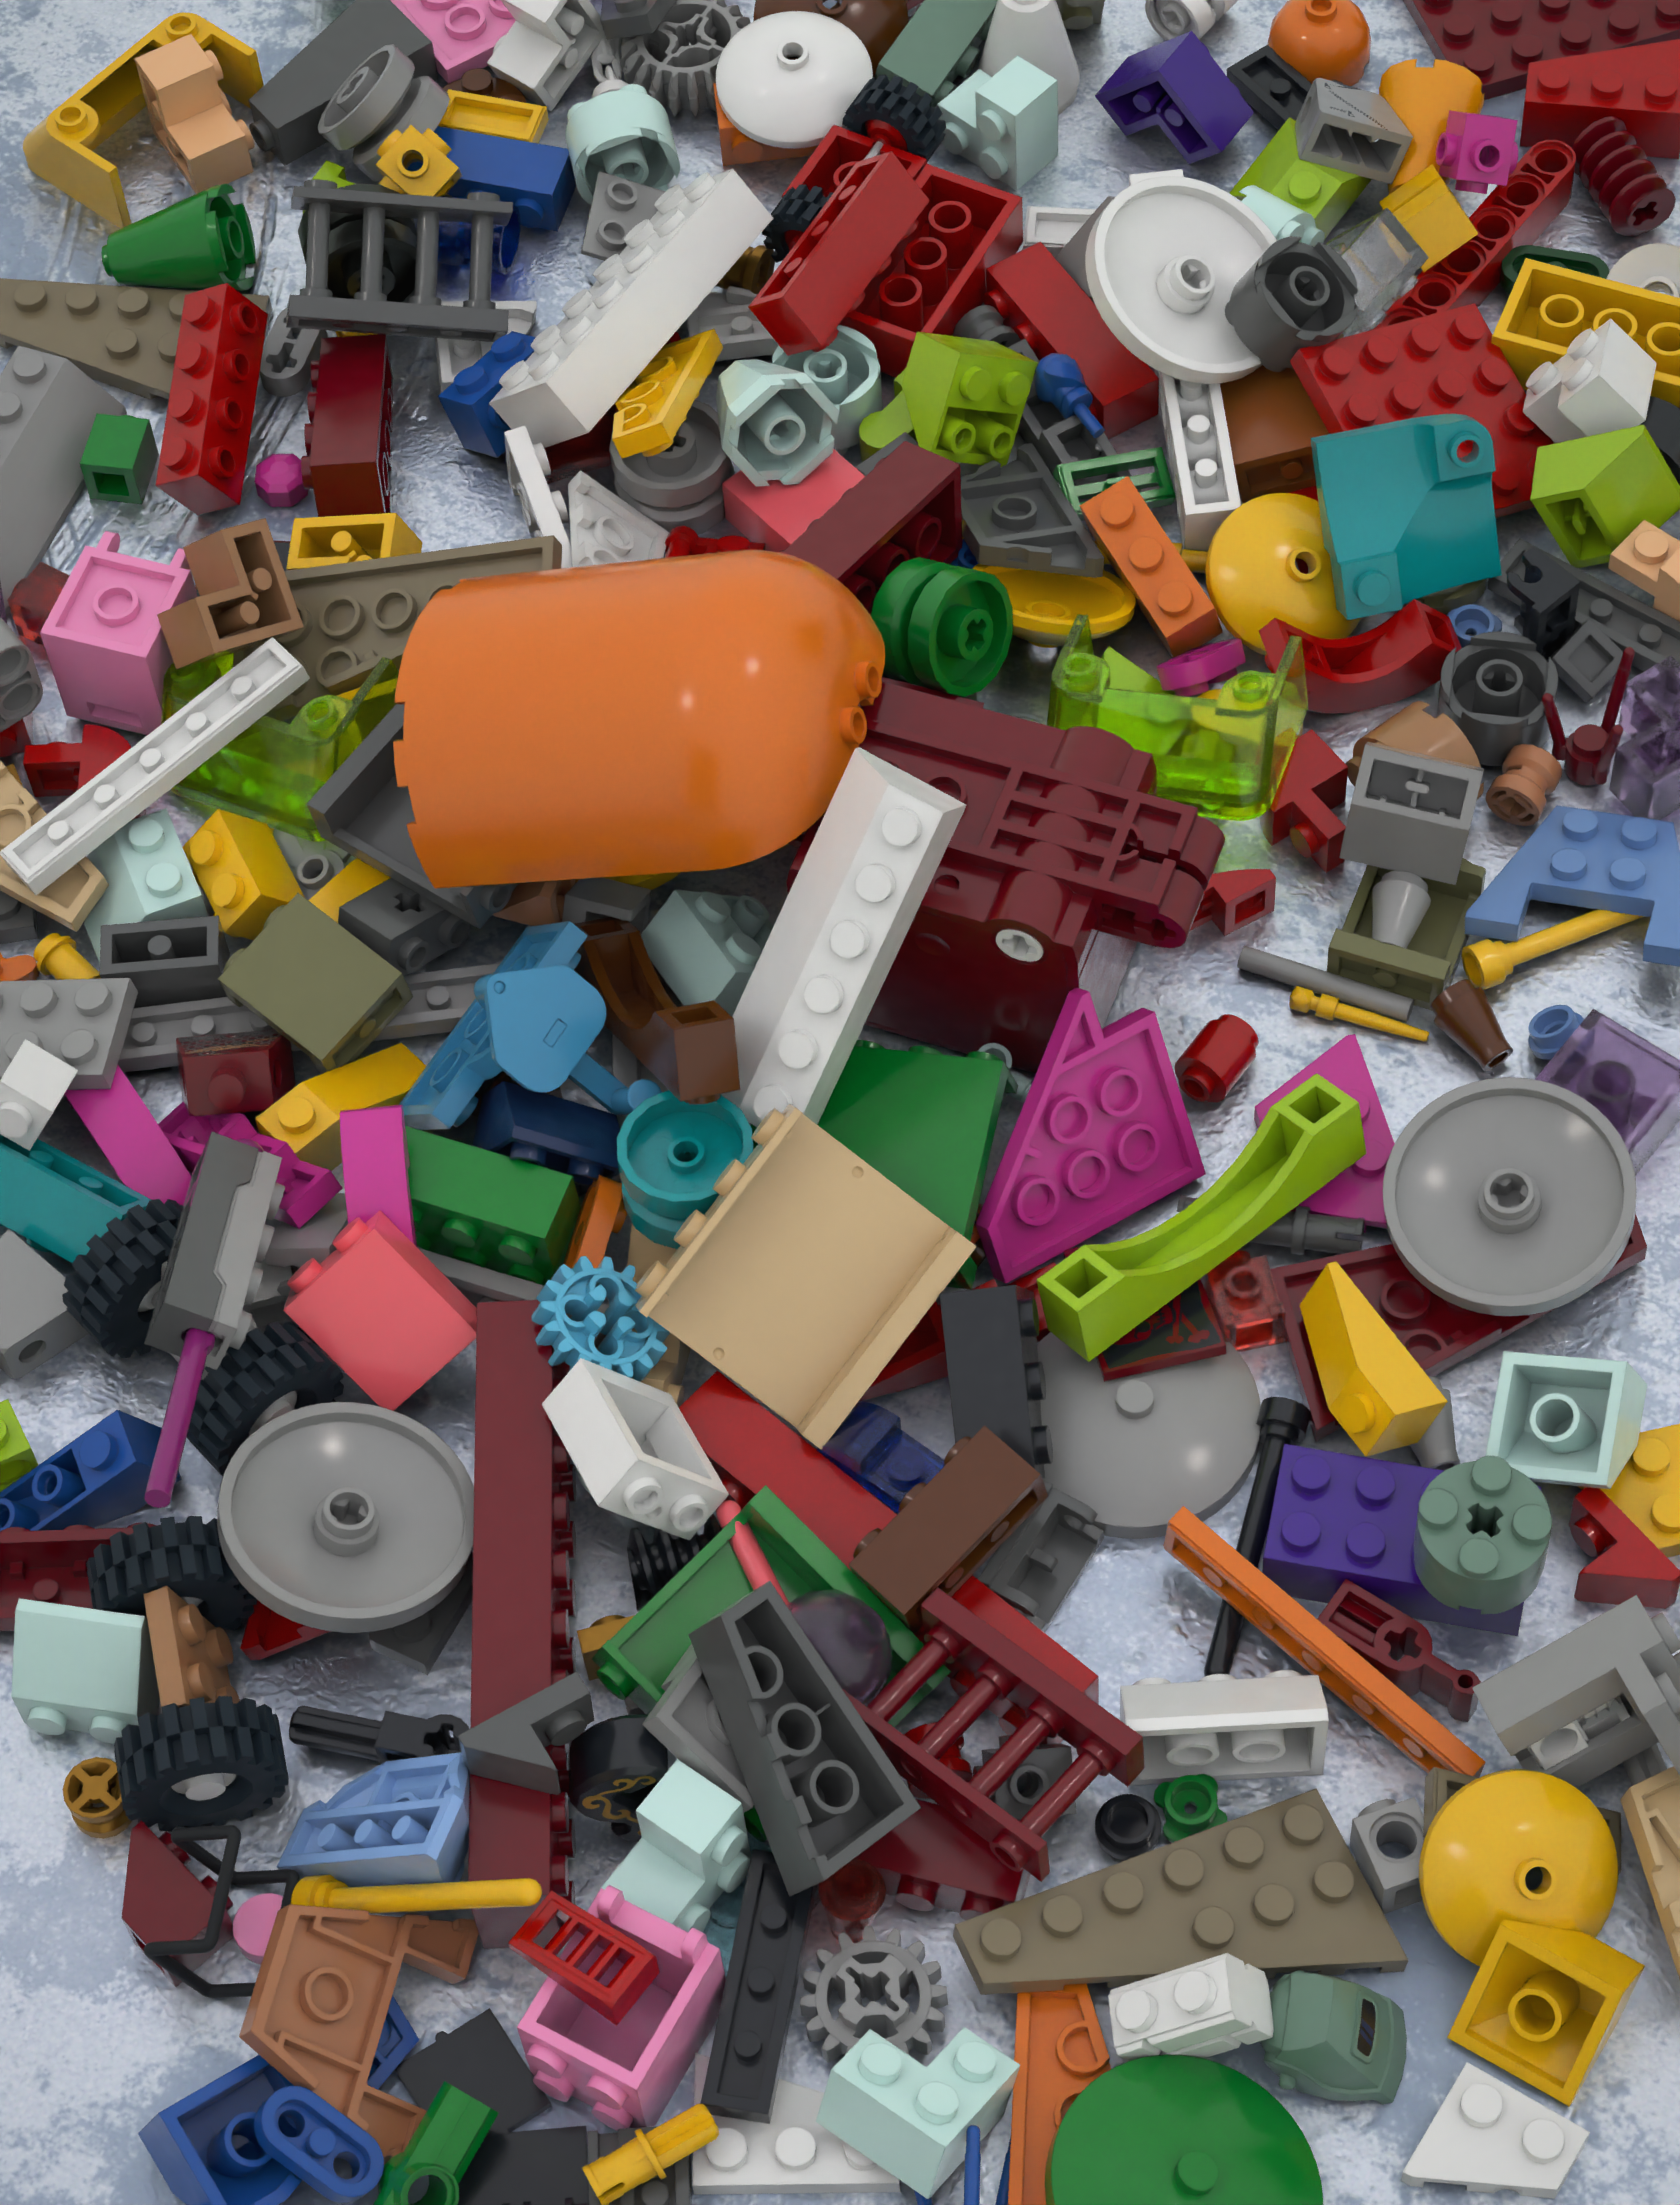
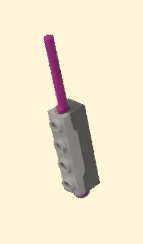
M211 1132L192 1172L144 1344L180 1357L144 1499L152 1507L163 1508L170 1504L204 1367L207 1366L217 1370L228 1347L239 1350L252 1319V1314L243 1311L244 1304L250 1306L258 1291L263 1270L254 1267L255 1261L260 1263L263 1261L271 1243L274 1227L266 1225L265 1222L266 1219L271 1221L274 1219L281 1203L285 1186L276 1183L282 1157L264 1151L257 1142L250 1139L233 1140Z

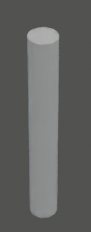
M1244 946L1237 964L1239 969L1295 987L1299 986L1313 990L1314 993L1320 995L1322 993L1339 998V1001L1404 1022L1409 1020L1413 1009L1414 999L1258 949Z

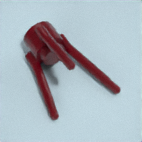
M1627 647L1623 651L1600 727L1592 724L1583 725L1570 734L1569 738H1565L1553 696L1550 693H1545L1542 696L1544 713L1553 741L1552 755L1556 760L1564 761V771L1567 777L1575 783L1581 785H1601L1607 782L1611 761L1623 733L1622 726L1615 725L1635 655V651L1631 647Z

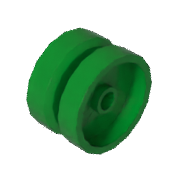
M921 557L902 562L885 578L875 596L871 617L877 625L885 645L883 673L888 678L962 697L980 692L996 677L1007 657L1013 634V607L1006 587L995 575Z

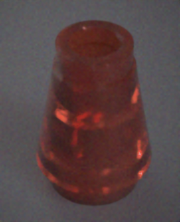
M854 1858L825 1881L819 1883L818 1889L832 1935L839 1941L838 1935L845 1932L853 1943L863 1940L865 1926L872 1925L886 1897V1885L882 1875L870 1863L858 1858Z

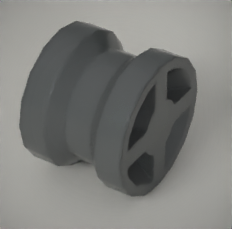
M990 305L978 306L970 310L959 320L953 331V336L995 341L1005 347L1021 341L1011 327L1003 324V317Z

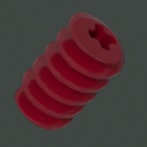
M1616 116L1604 117L1584 129L1572 145V149L1576 154L1574 172L1579 175L1583 186L1588 189L1594 202L1598 204L1603 215L1608 218L1613 230L1623 236H1636L1660 226L1672 213L1676 198L1671 190L1666 189L1667 185L1663 177L1656 174L1657 171L1654 164L1646 160L1647 156L1642 147L1637 146L1635 137L1627 131L1624 121Z

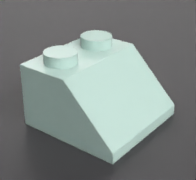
M167 808L131 820L88 854L87 858L102 873L109 884L83 922L99 964L102 925L208 916L202 894Z
M1503 1351L1485 1456L1503 1458L1510 1467L1522 1472L1533 1482L1611 1489L1638 1445L1647 1383L1627 1361Z
M19 1598L15 1610L11 1697L24 1723L33 1730L48 1735H61L65 1730L90 1733L97 1740L114 1744L116 1738L122 1737L121 1730L128 1724L139 1726L138 1717L148 1712L156 1715L160 1697L149 1627L145 1616Z

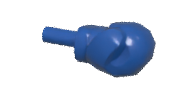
M1051 353L1042 358L1034 374V385L1038 399L1044 402H1052L1065 419L1076 415L1094 438L1101 436L1105 429L1088 409L1093 401V395L1086 388L1083 374L1076 360L1067 354Z

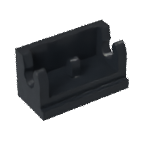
M1533 546L1522 557V562L1526 566L1524 581L1521 580L1518 574L1510 571L1507 574V586L1515 596L1522 600L1520 615L1515 618L1514 626L1522 636L1536 643V651L1548 660L1573 633L1581 581L1537 547Z

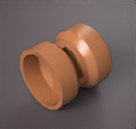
M1529 744L1514 746L1502 764L1503 775H1499L1493 780L1486 793L1488 807L1496 816L1508 823L1518 826L1534 825L1546 807L1545 796L1550 795L1555 790L1562 777L1563 770L1560 763L1552 754L1537 746Z

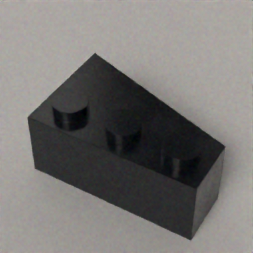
M1017 1285L940 1293L955 1444L965 1436L972 1438L985 1425L1038 1471L1042 1479L1045 1478L1044 1464H1051L1053 1462V1447L1049 1426H1042L1040 1400L1046 1399V1381L1042 1362H1038L1037 1336H1039V1316L1034 1292Z

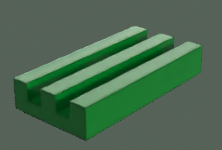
M1162 447L1056 465L1053 471L1054 479L1057 483L1059 482L1062 492L1081 521L1085 519L1080 505L1085 502L1079 503V500L1093 498L1127 476L1078 486L1074 485L1073 480L1154 466L1155 472L1129 477L1136 489L1160 487L1159 489L1139 492L1149 509L1172 505L1176 498Z

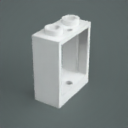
M580 1358L542 1403L598 1507L690 1540L729 1495L672 1395Z

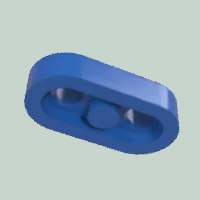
M301 2086L283 2087L274 2092L259 2107L254 2121V2131L259 2145L268 2155L325 2198L337 2203H351L369 2193L380 2181L384 2169V2158L379 2144L370 2134L313 2091ZM279 2117H289L295 2122L297 2126L296 2137H287L280 2131L278 2126ZM335 2158H342L350 2164L352 2169L351 2179H343L335 2173L333 2168Z

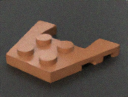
M289 1904L277 1912L239 2037L294 2086H301L313 2091L370 2134L381 2148L385 2165L390 2158L404 2152L427 2112L422 2108L367 2084L401 1964L404 1962L453 1985L466 1979L479 1934L475 1920L460 1918L454 1921L430 1920L429 1916L405 1914L401 1917L370 1915L369 1911Z

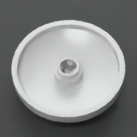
M1180 176L1148 178L1130 185L1121 191L1095 221L1088 238L1085 254L1087 282L1095 306L1110 331L1141 361L1166 375L1184 381L1203 384L1231 382L1254 372L1262 366L1259 357L1245 346L1236 333L1234 326L1226 319L1225 306L1230 301L1231 293L1236 283L1277 239L1265 223L1248 206L1214 185Z

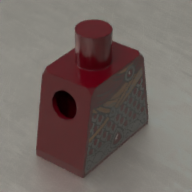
M275 1029L176 1038L182 1098L189 1116L263 1111L296 1087L291 1042Z

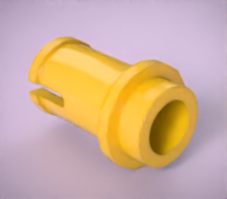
M59 933L49 934L40 941L34 950L33 956L37 961V970L45 976L52 975L56 980L101 979L100 971L76 950V941L68 935L61 936Z

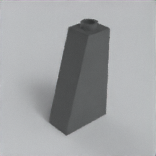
M355 0L249 99L254 121L249 127L255 142L262 151L267 152L270 150L284 166L327 143L328 141L319 134L318 124L329 101L352 72L372 53L385 45L394 44L413 61L415 66L413 79L420 76H429L434 81L439 80L432 42L390 0Z

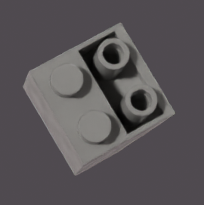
M1367 742L1364 746L1339 858L1393 871H1406L1419 877L1456 885L1484 768Z

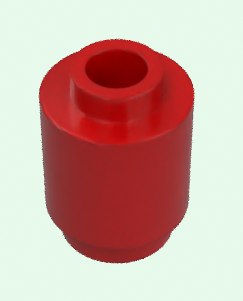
M1224 1014L1217 1020L1209 1021L1175 1063V1074L1182 1091L1193 1100L1199 1102L1218 1103L1224 1100L1256 1058L1255 1049L1259 1044V1040L1254 1029L1243 1019L1230 1014Z

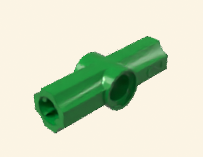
M444 2081L404 2152L390 2158L384 2165L382 2177L378 2182L379 2195L373 2205H457L459 2201L458 2184L499 2112ZM428 2175L429 2186L426 2194L421 2200L409 2204L408 2192L411 2185L421 2176Z

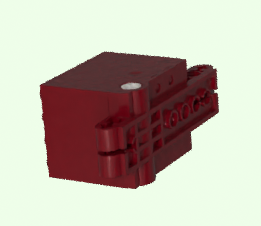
M882 681L881 692L878 697H875L873 705L863 706L862 710L866 717L867 732L864 741L859 744V747L961 801L967 806L864 1025L965 1054L978 1051L985 1044L997 1043L1007 1048L1012 1056L1011 1067L1036 1074L1069 991L1074 988H1080L1090 992L1102 1029L1137 943L1140 942L1154 947L1177 948L1186 942L1203 899L1204 891L1209 884L1224 846V834L1214 823L1198 816L1197 807L1157 797V770L1152 753L1134 749L1124 739L1111 732L1089 726H1077L1062 730ZM825 813L810 828L787 844L799 848L788 874V894Z

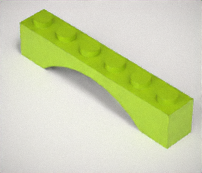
M1317 1073L1270 1107L1255 1135L1235 1162L1206 1192L1186 1209L1161 1225L1133 1238L1108 1244L1083 1245L1038 1278L1037 1285L1048 1330L1090 1362L1366 1155L1359 1102Z

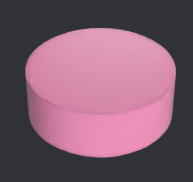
M273 1893L256 1895L244 1902L235 1914L233 1920L234 1938L242 1954L254 1963L262 1964L277 1912L281 1909L283 1900L281 1895Z

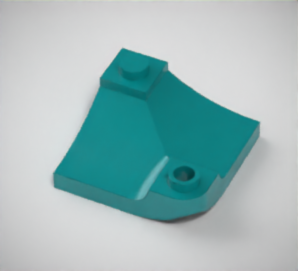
M1461 414L1431 415L1310 438L1325 550L1330 554L1336 608L1347 620L1401 610L1404 604L1414 599L1462 584L1502 575L1492 491V473L1496 471L1493 441L1489 431L1476 419ZM1465 440H1472L1473 449L1471 453L1465 457H1457V448L1460 443Z

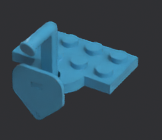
M571 921L526 927L495 972L484 975L475 982L473 990L475 995L474 1001L399 1104L403 1105L405 1126L418 1130L450 1129L452 1126L457 1127L461 1125L477 1106L478 1098L474 1095L483 1082L495 1077L502 1071L523 1088L537 1093L553 1091L569 1078L615 1115H629L645 1099L662 1093L661 1088L649 1079L635 1081L630 1087L625 1086L585 1053L604 1026L606 1006L598 990L574 971L581 959V955L577 951L587 938L583 931Z

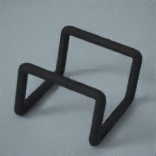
M234 1825L175 1829L171 1833V1841L219 1876L205 1938L202 1940L150 1942L144 1947V1953L149 1959L205 1997L252 1996L255 1983L210 1984L169 1955L207 1953L215 1948L219 1939L231 1884L286 1883L281 1905L282 1909L291 1904L294 1887L300 1881L299 1874L291 1869L234 1871L241 1841V1832ZM227 1839L222 1861L194 1841Z

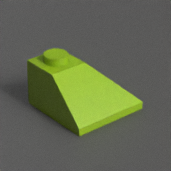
M1289 117L1229 194L1242 201L1246 195L1239 191L1247 186L1255 185L1311 214L1315 220L1316 228L1324 232L1325 240L1372 179L1301 160L1297 149L1296 121Z

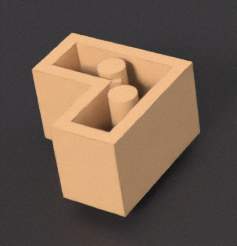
M189 34L135 58L153 133L196 194L215 185L228 184L254 172L249 150L255 147L253 137L243 119L235 121L232 117L229 102L217 82L223 79V72L215 54L210 49L204 52L192 34Z

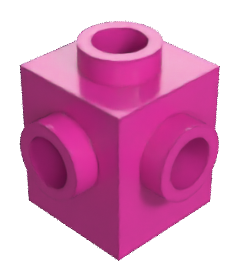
M1449 110L1446 133L1443 132L1440 135L1436 147V162L1440 165L1439 174L1456 179L1455 190L1487 194L1488 184L1507 186L1508 176L1514 172L1518 161V145L1514 142L1518 120Z

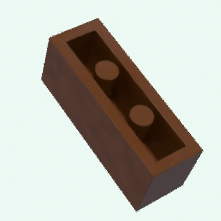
M984 1425L972 1438L970 1436L963 1437L949 1450L944 1459V1467L928 1484L921 1482L905 1495L899 1505V1513L883 1530L880 1528L874 1529L860 1541L854 1551V1559L849 1564V1567L874 1595L915 1635L923 1626L920 1605L937 1588L951 1597L1049 1496L1042 1476Z

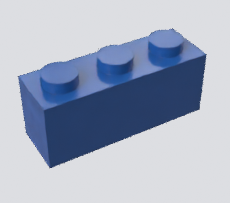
M437 126L434 132L452 149L447 157L459 167L462 175L444 197L467 199V195L472 192L494 193L500 196L501 202H513V212L508 223L558 232L576 188V181L567 148ZM414 162L409 165L407 170L417 171L422 167L423 163Z

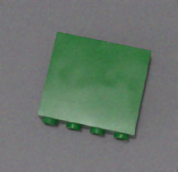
M857 1040L817 1125L940 1220L971 1241L1004 1093L1016 1094L1018 1084L1005 1062L997 1056L986 1052L973 1051L967 1053L966 1057L943 1055L940 1051L926 1046H911L908 1051L885 1049L882 1045L872 1041ZM751 1124L752 1133H754V1131L757 1128L753 1124ZM753 1140L755 1149L758 1143ZM970 1256L946 1287L973 1289L977 1265Z
M765 1485L592 1658L600 1667L596 1674L602 1684L621 1700L629 1697L646 1715H649L665 1692L661 1685L691 1645L688 1634L735 1601L754 1591L729 1543L731 1537L736 1533V1521L741 1522L743 1525L747 1522L749 1523L803 1631L841 1688L865 1706L876 1697L924 1644ZM943 1664L888 1723L895 1728L951 1671ZM753 1806L750 1810L744 1812L746 1829L754 1838L764 1843L767 1841V1837L755 1806Z

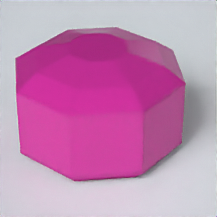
M272 454L256 466L254 482L257 494L270 507H292L308 496L309 489H304L302 481L301 460L294 454Z

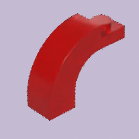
M1416 599L1412 600L1376 628L1348 638L1324 639L1315 637L1277 618H1274L1259 630L1267 652L1265 663L1270 672L1278 680L1287 684L1293 701L1304 703L1305 710L1321 713L1359 712L1389 705L1413 696L1440 681L1442 666L1447 655L1455 647L1456 652L1462 648L1449 616Z

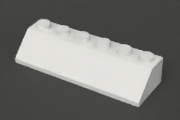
M860 747L855 748L732 1016L735 1026L740 1090L721 1093V1095L739 1107L747 1121L756 1127L774 1108L782 1113L789 1104L796 1107L806 1117L818 1124L967 806Z

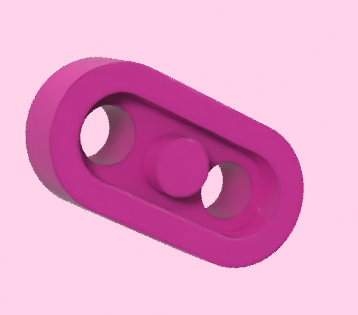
M1235 638L1194 648L1158 665L1156 668L1162 690H1174L1176 698H1184L1208 691V684L1226 681L1238 676L1236 667L1244 664L1246 658L1241 639Z

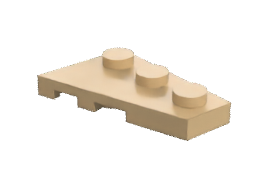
M0 760L1 851L46 816L47 813ZM0 855V891L75 932L79 930L109 886L102 873L87 857H84L38 895H35Z

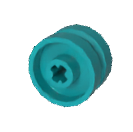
M667 1090L645 1099L626 1116L617 1136V1161L620 1179L622 1180L624 1209L635 1229L654 1243L678 1249L681 1245L673 1240L676 1233L696 1209L705 1214L720 1194L712 1188L722 1172L734 1159L743 1164L753 1152L752 1128L739 1107L721 1094L717 1101L708 1104L680 1102Z

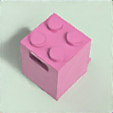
M105 531L96 548L85 545L40 634L67 716L148 735L190 702L210 662L208 660L176 670L157 616L159 613L198 596L184 549L179 548L176 551L170 565L117 553L120 546L119 534Z
M609 1885L605 1890L600 1889L587 1912L633 1939L654 1954L657 1958L660 1973L617 2026L548 1976L518 2024L517 2029L526 2055L525 2058L528 2061L532 2075L535 2076L533 2082L540 2090L559 2101L568 2102L569 2098L573 2096L592 2106V2114L600 2122L616 2131L630 2127H655L693 2062L695 2053H698L718 2019L726 1982L720 1948L708 1943L705 1933L695 1928H691L689 1932H686L625 1901L623 1892ZM576 1931L559 1958L565 1961L585 1936ZM596 1945L577 1969L586 1973L604 1950ZM616 1959L598 1982L607 1986L624 1964Z

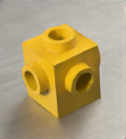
M412 125L403 134L396 129L384 140L376 152L381 159L375 165L383 176V179L378 184L399 194L444 197L462 175L459 167L447 157L452 149L429 128L423 134ZM414 162L423 163L422 167L417 171L407 170L409 165Z

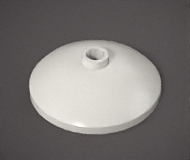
M788 11L775 13L748 24L737 32L725 46L716 69L717 96L728 120L749 138L779 148L797 149L817 146L833 125L847 128V126L842 125L843 117L866 83L873 78L872 63L862 41L842 23L813 12ZM789 57H799L798 59H795V60H789V59H787V58H789Z

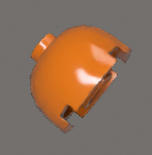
M1289 0L1272 20L1267 45L1311 84L1316 78H1323L1353 86L1362 78L1364 67L1369 63L1371 36L1364 14L1351 0Z

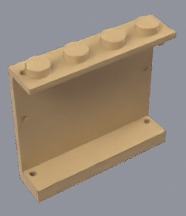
M789 1104L782 1113L774 1108L761 1121L751 1137L758 1145L746 1161L742 1164L737 1159H734L722 1172L712 1188L720 1195L707 1212L702 1214L696 1209L686 1219L673 1239L681 1246L667 1264L664 1265L657 1260L647 1270L636 1286L635 1291L641 1295V1298L635 1306L646 1318L648 1316L792 1424L802 1436L822 1450L977 1246L806 1117L800 1110Z

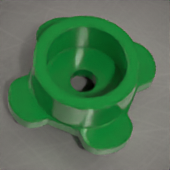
M1207 1774L1185 1775L1175 1779L1173 1782H1163L1155 1789L1154 1803L1163 1810L1166 1821L1163 1826V1835L1169 1842L1173 1843L1227 1822V1815L1218 1808V1784L1213 1777ZM1188 1804H1193L1197 1810L1195 1813L1189 1814L1185 1812L1184 1807Z

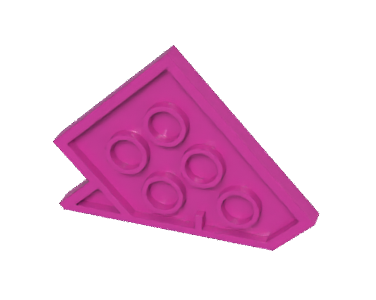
M1074 988L1069 991L976 1222V1227L995 1279L1008 1283L1063 1253V1251L1076 1246L1206 1174L1155 1012L1140 1008L1101 1029L1090 992L1080 988Z

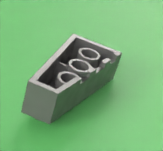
M771 1581L735 1601L688 1634L789 1897L825 1881L921 1808Z

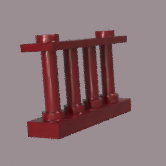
M937 1588L920 1605L926 1644L867 1706L844 1689L843 1691L900 1776L988 1841L993 1854L1009 1869L1019 1872L1023 1868L1042 1882L1050 1873L1047 1842L1041 1837L1098 1775L1107 1776L1110 1773L1128 1787L1145 1768L1143 1737L948 1594ZM958 1661L974 1673L976 1681L917 1744L888 1723L944 1662L952 1664ZM1005 1698H1008L1025 1711L1027 1719L968 1782L938 1761L995 1699L1003 1701ZM1058 1735L1076 1748L1078 1757L1021 1820L1018 1821L990 1800V1797L1046 1737L1055 1738Z

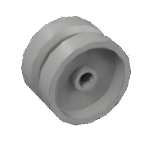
M394 44L385 45L378 49L352 72L329 101L318 124L319 134L337 150L354 148L352 157L354 165L373 181H381L383 179L375 164L381 159L376 152L384 140L396 129L403 134L410 125L415 127L421 134L427 128L434 132L444 116L450 100L448 93L429 76H420L413 79L415 71L413 61Z
M694 400L686 415V420L681 424L673 438V444L665 451L650 457H644L642 453H638L622 459L612 440V436L609 451L615 475V493L619 498L668 532L677 526H687L699 535L705 533L725 518L722 483L733 476L735 471L732 460L722 449L718 413L710 405Z

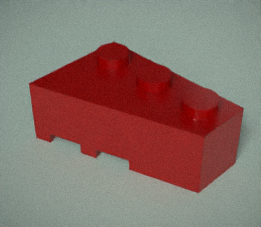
M1680 39L1530 62L1528 66L1520 146L1532 147L1540 141L1558 140L1572 147L1580 133L1593 122L1604 117L1616 116L1624 121L1627 131L1633 134L1637 146L1642 147L1647 157L1679 159Z

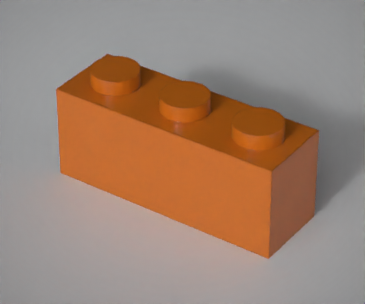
M1128 476L1080 505L1091 535L1120 579L1136 597V604L1172 658L1200 647L1223 633L1215 607Z

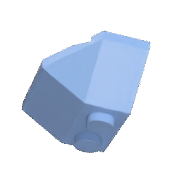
M462 1753L385 1761L344 1785L326 1804L319 1800L303 1809L277 1868L280 1870H295L299 1874L300 1879L306 1876L332 1875L338 1881L344 1882L348 1887L459 1882L465 1867L463 1860L469 1849L470 1773L463 1762Z

